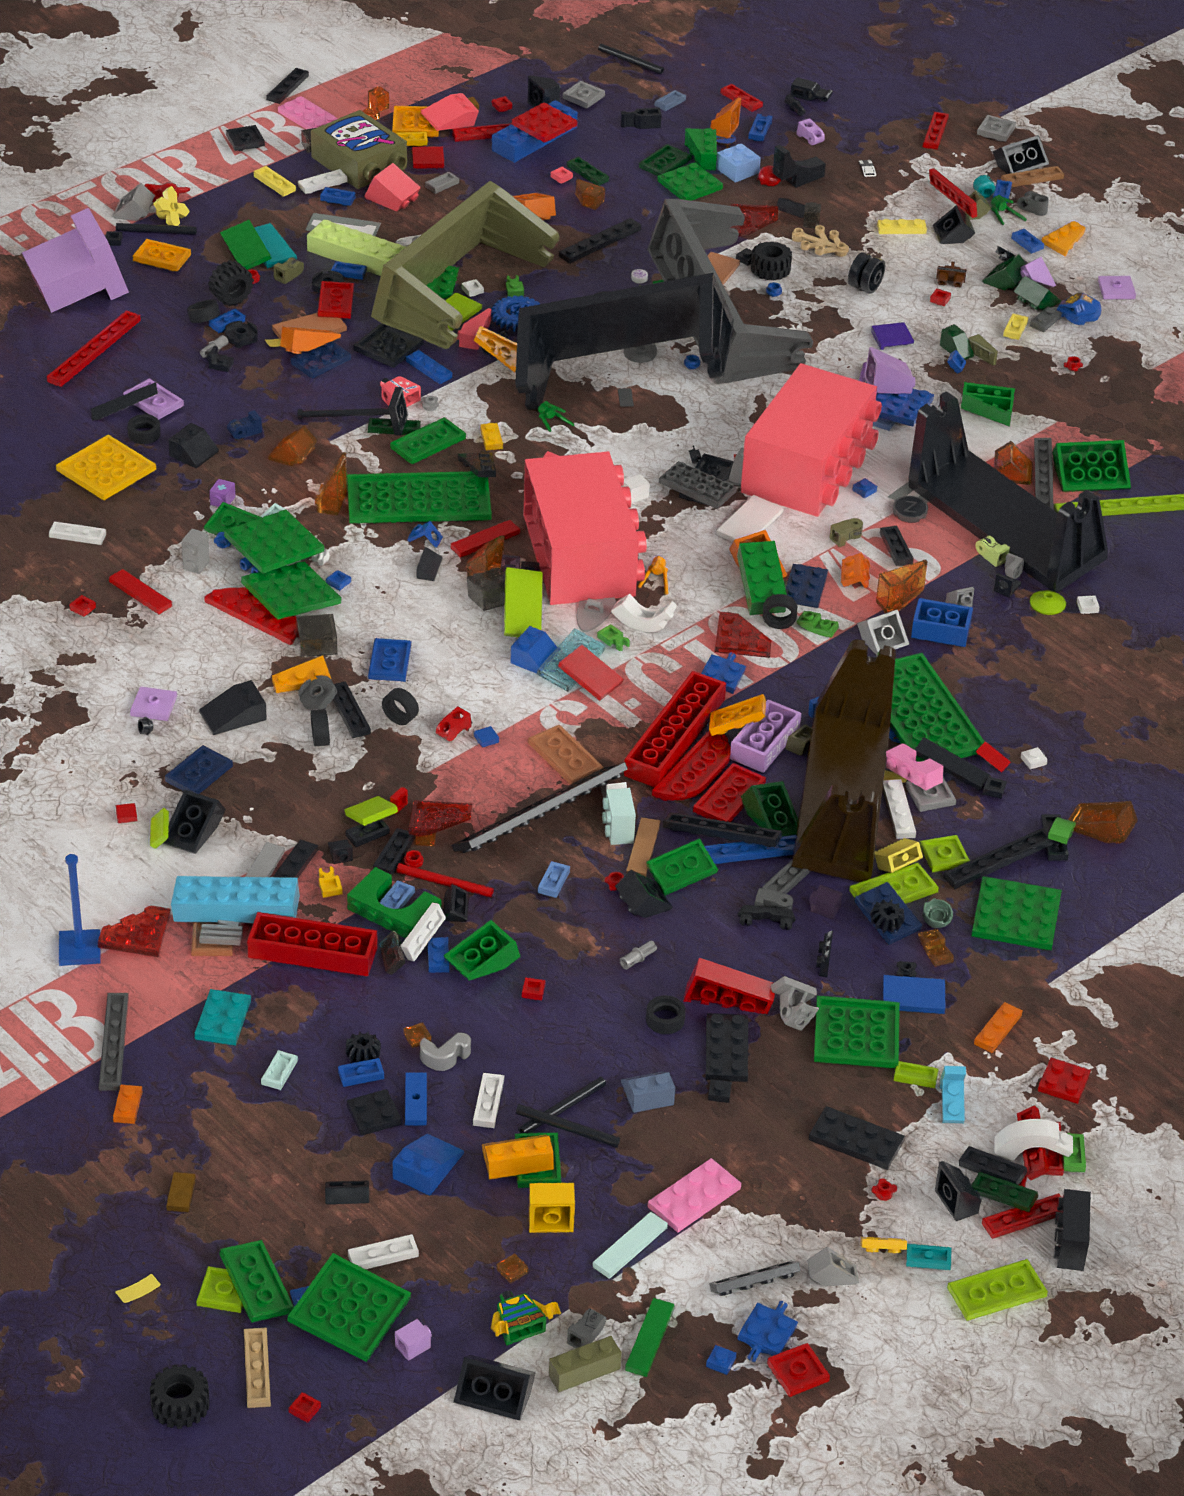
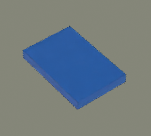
M375 638L368 679L406 682L412 641Z
M884 975L883 1001L900 1002L899 1011L945 1014V979Z

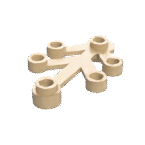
M822 225L815 227V234L819 238L805 234L801 228H795L792 232V240L801 242L800 248L802 250L815 248V254L817 255L834 253L839 257L846 256L849 252V246L840 241L837 230L829 232V238L834 243L829 242L824 233L825 227Z

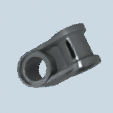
M1027 191L1024 197L1018 199L1017 204L1022 210L1038 216H1044L1048 212L1049 198L1033 191Z

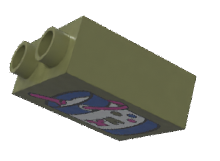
M358 110L311 130V157L331 171L341 169L347 176V182L360 189L371 184L374 176L392 163L400 170L407 168V141L363 111Z

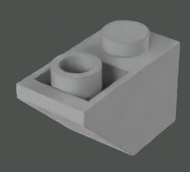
M969 587L947 593L946 603L972 607L974 588Z

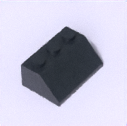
M1039 135L993 151L997 166L1006 174L1030 171L1049 165Z
M468 1355L463 1360L453 1403L520 1421L531 1395L536 1372Z

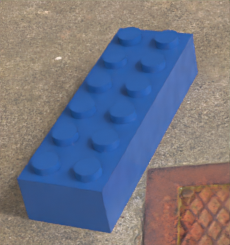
M556 100L549 103L550 106L577 120V111ZM510 124L492 135V151L515 163L576 129L577 126L544 143Z

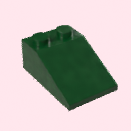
M783 781L752 785L741 795L747 814L759 827L781 831V837L796 835L798 817Z

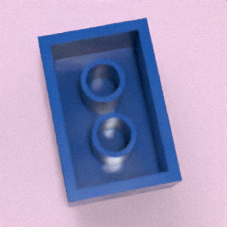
M919 598L913 619L911 638L966 647L973 607Z

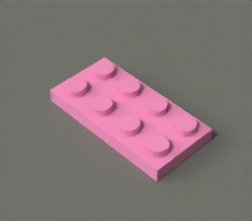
M302 96L278 107L280 114L310 132L315 128L338 119Z
M711 1158L649 1200L648 1208L678 1233L741 1189V1182Z

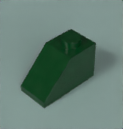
M955 324L942 329L940 340L942 348L950 354L957 350L964 360L974 357L969 340L962 329Z

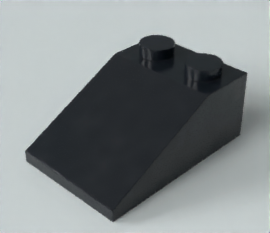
M252 680L233 685L199 709V713L213 735L267 720L266 702Z
M184 789L169 821L168 839L162 844L196 854L217 829L226 809L219 800Z

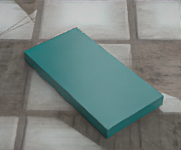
M271 223L254 227L272 258L263 263L267 268L274 267L277 263L283 264L291 257L297 259L296 254Z

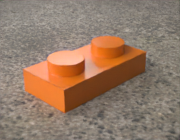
M120 1086L113 1114V1122L135 1124L142 1096V1086Z

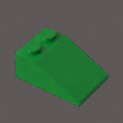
M490 920L447 952L444 958L470 981L507 968L520 958V953L516 942Z

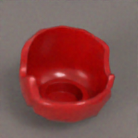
M772 165L764 166L758 173L757 180H760L761 185L776 186L781 181L780 178L773 174Z

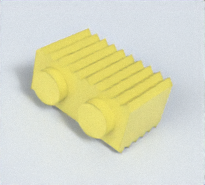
M906 838L900 839V841L894 842L890 846L884 847V849L881 848L878 852L875 851L878 869L890 873L923 858L920 843Z

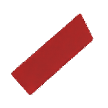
M986 741L976 751V753L1000 772H1003L1011 763L1010 760Z

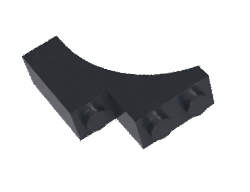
M781 145L775 146L773 174L781 180L786 179L788 183L797 188L825 177L826 163L815 156L801 161L793 160L787 149Z

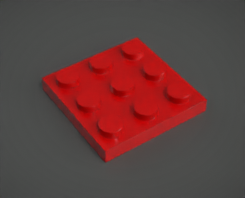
M542 103L513 118L512 125L546 143L576 127L577 120L547 103Z

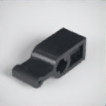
M797 77L791 84V95L803 100L812 101L817 98L827 102L833 95L832 90L822 89L818 83Z
M639 108L634 112L622 111L620 125L623 128L630 126L638 129L661 128L662 114L660 108Z

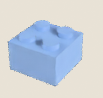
M742 143L717 152L716 169L736 183L759 173L761 157Z

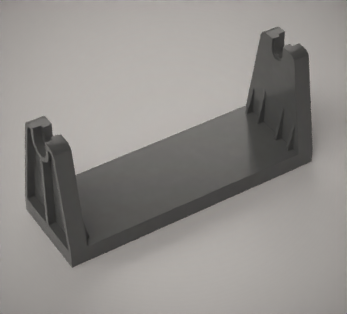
M665 199L647 249L664 282L714 273L734 319L724 377L715 378L716 382L730 383L796 370L800 363L805 364V353L799 350L812 348L813 340L809 333L802 330L744 324L705 252L706 249L732 245L737 241L738 231L730 227L743 225L745 217L741 209L734 206L690 200ZM694 336L693 338L699 347V336Z

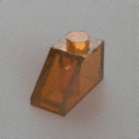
M579 179L576 180L575 194L581 205L596 210L605 201V187Z

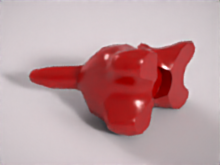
M167 182L163 185H144L155 195L153 203L158 198H164L163 192L171 186L177 193V199L179 194L190 191L189 187H177L172 182Z

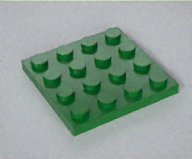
M286 509L224 531V537L262 574L324 552V545Z
M305 561L283 566L263 574L261 572L251 573L241 577V583L277 620L341 604L342 597Z
M983 876L972 937L1052 951L1062 890Z
M817 996L816 1007L819 1010L816 1012L814 1062L896 1068L899 1063L900 1002Z
M332 1253L288 1315L287 1321L367 1362L411 1298V1292Z

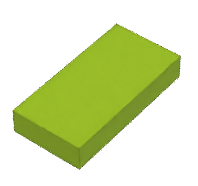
M162 808L151 818L150 846L154 849L158 848L168 839L169 811L165 808Z
M899 1061L895 1069L893 1081L935 1088L939 1068Z

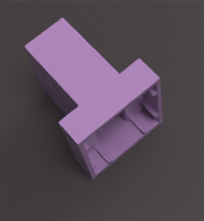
M89 208L71 215L76 229L22 252L31 275L51 313L103 289L107 292L110 300L129 293L110 245Z

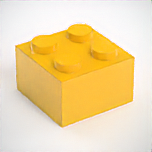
M530 1183L529 1233L574 1232V1183Z

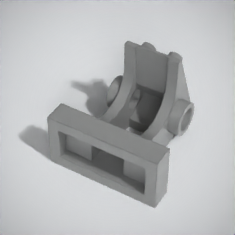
M786 976L771 985L772 992L780 995V1015L785 1025L802 1031L819 1010L818 1007L806 1004L807 1001L817 996L816 988Z

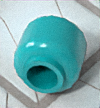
M981 175L974 180V191L979 192L984 198L993 195L996 187L989 176Z

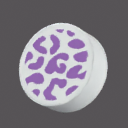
M642 269L632 271L631 279L635 283H644L648 279V273Z

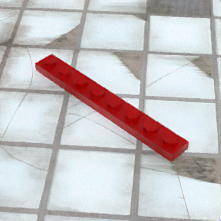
M126 310L47 376V382L62 387L141 321L140 315Z

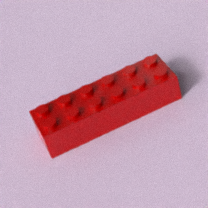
M257 912L247 940L248 958L369 976L378 948L377 930Z

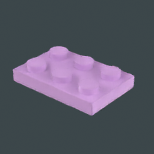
M147 379L144 382L134 386L133 388L123 392V395L133 392L147 385H150L154 383V381L151 379ZM157 384L158 394L134 404L159 420L184 406V400Z

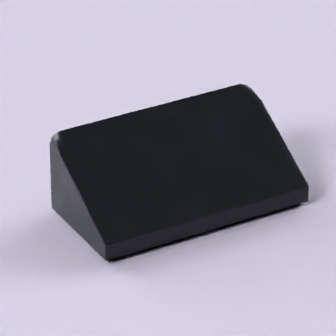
M780 197L776 205L777 210L800 218L806 217L812 211V207L787 198Z
M425 547L417 566V579L435 581L443 557Z
M453 884L447 889L444 895L443 913L446 917L444 921L467 922L468 891Z
M369 1181L325 1182V1203H369Z

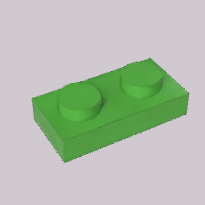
M1067 1133L1073 1136V1153L1069 1157L1063 1155L1064 1171L1085 1172L1084 1134Z

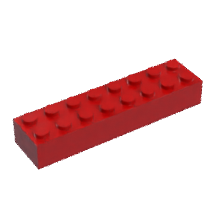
M692 671L626 756L624 762L627 770L624 771V776L656 787L676 766L709 722L711 712L718 710L724 702L726 682Z

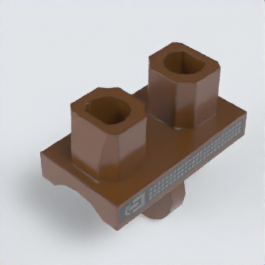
M953 261L951 266H938L936 276L938 285L945 286L947 281H954L953 286L961 288L966 280L967 269L956 267Z

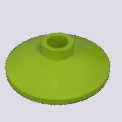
M1043 590L1034 593L1030 597V606L1038 613L1056 615L1064 611L1066 601L1063 596L1056 592Z

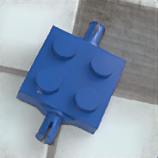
M732 652L728 654L727 659L711 654L701 674L726 682V692L734 694L745 673L746 666L733 662L736 655L734 653L732 655Z
M779 1301L775 1310L757 1302L739 1332L737 1339L752 1348L747 1356L749 1360L752 1359V1362L757 1360L760 1353L771 1356L782 1353L794 1333L798 1321L783 1314L788 1307L786 1302L783 1304V1301Z

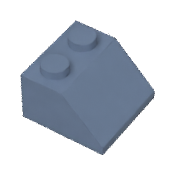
M657 1072L621 1079L633 1113L674 1105L675 1086L669 1072Z

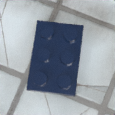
M331 341L292 357L291 364L313 379L351 360V354Z
M793 564L786 585L787 596L792 597L797 605L819 608L828 576V569Z
M202 745L166 774L165 782L182 791L185 789L200 794L232 768L233 761Z
M888 882L855 897L854 902L870 922L871 910L876 902L880 903L883 899L886 902L892 899L893 904L899 903V908L904 909L905 920L898 931L894 930L892 934L886 931L883 934L882 929L877 930L888 945L922 928L920 921Z

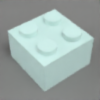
M630 788L607 789L606 798H603V808L606 811L602 812L603 824H606L605 836L609 837L611 845L634 843L636 814Z

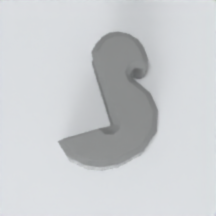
M466 1033L455 1034L440 1048H437L435 1044L426 1038H423L420 1042L421 1061L427 1067L436 1071L448 1070L456 1064L458 1056L466 1059L471 1054V1038Z

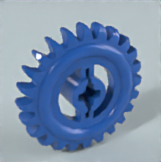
M516 295L501 298V300L493 304L491 318L493 322H496L497 326H501V329L506 325L508 331L510 326H512L513 332H515L516 327H518L519 309L539 305L540 303L533 298L517 297Z

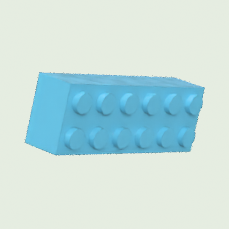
M177 876L171 902L174 922H218V920L254 923L257 912L296 918L300 897L298 878Z

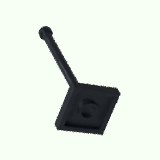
M395 387L388 408L308 411L298 409L297 411L298 419L305 417L390 415L395 436L402 435L408 418L402 387Z

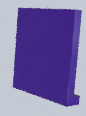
M905 322L871 326V333L880 350H884V347L914 344V339Z

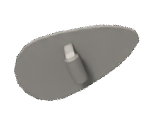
M588 598V600L579 601L577 623L580 630L588 632L601 625L612 613L611 610L616 604L615 598Z

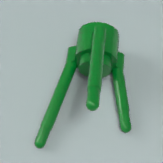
M997 195L991 200V210L1002 225H1004V222L998 211H1004L1005 209L1024 221L1027 220L1023 215L1007 206L1006 202L1013 203V200L1004 198L1001 195Z
M548 401L541 403L538 408L540 413L538 417L543 421L549 432L552 430L545 418L551 419L557 416L567 424L575 425L555 411L565 413L566 410L550 404Z

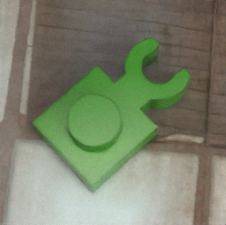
M516 275L515 279H510V276H507V296H524L522 281L519 282L518 275Z
M611 624L597 632V638L608 646L614 644L618 651H623V645L630 647V640L623 637V632Z

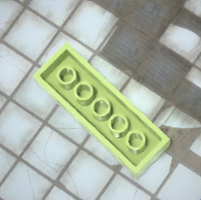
M323 220L307 234V251L335 261L367 266L368 272L381 276L383 265L406 248L400 244L333 223L329 220Z

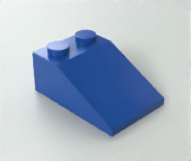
M426 1134L405 1146L393 1160V1179L430 1196L462 1157L464 1150Z

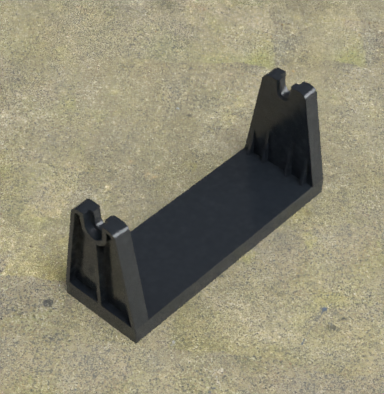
M714 273L520 308L515 384L518 393L526 394L525 406L527 410L538 409L541 403H543L554 361L699 336V353L702 362L708 363L707 373L711 379L724 377L734 319Z
M944 392L940 395L938 408L934 405L929 406L925 404L918 410L908 477L909 488L979 539L991 536L998 544L1009 546L1010 554L1024 559L1023 571L1053 592L1058 593L1107 559L1108 547L1098 496L1089 490H1085L1079 494L1076 508L1075 504L1067 502L1057 513L969 451L958 399L949 392Z

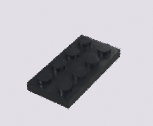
M704 453L695 468L727 482L734 461ZM679 492V498L707 505Z
M707 1013L705 1080L748 1082V1015Z
M827 1106L809 1134V1140L886 1170L890 1168L905 1139V1135Z

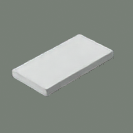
M753 495L717 529L716 535L733 542L735 539L766 530L783 513L784 507Z

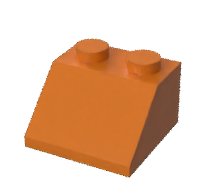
M738 97L723 107L716 114V118L711 121L710 128L716 129V136L730 138L739 126L741 98Z

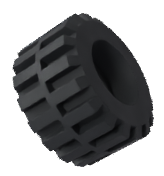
M772 241L759 243L752 249L751 271L755 276L765 280H780L790 274L792 251L785 244Z
M228 260L227 263L223 262L222 265L217 266L216 270H213V274L209 277V291L220 302L228 306L241 304L244 299L248 298V294L252 292L251 288L254 286L252 274L237 261L232 262Z
M177 1364L172 1365V1368H164L162 1373L158 1372L155 1375L156 1379H152L150 1386L151 1410L155 1419H159V1423L162 1425L167 1423V1427L170 1428L177 1426V1429H182V1426H187L188 1428L194 1422L196 1424L201 1421L200 1417L204 1418L206 1416V1410H209L210 1402L208 1380L204 1377L203 1372L196 1370V1367L191 1366L188 1368L185 1364H182V1367H177ZM178 1394L188 1395L187 1397L179 1399L172 1398V1396Z

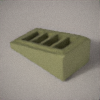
M980 334L969 337L968 340L974 355L993 366L996 365L998 351Z
M805 724L788 736L786 749L800 756L809 749L812 727Z

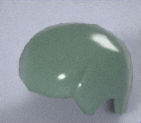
M933 898L931 901L925 902L922 916L925 923L930 927L943 928L952 921L953 911L950 904L946 901Z

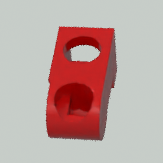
M457 706L437 725L436 734L447 741L454 740L462 730L465 729L467 731L472 727L471 714Z

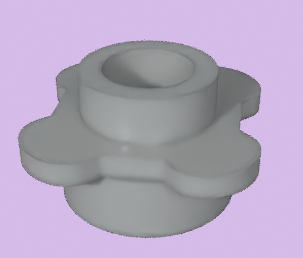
M427 396L421 399L423 402L422 407L427 411H434L439 407L438 397Z

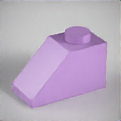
M1042 257L1020 267L1022 277L1025 275L1048 289L1056 286Z

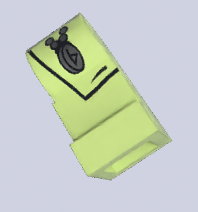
M991 536L976 542L977 552L995 567L1006 562V555L1010 550L1009 546L998 544Z

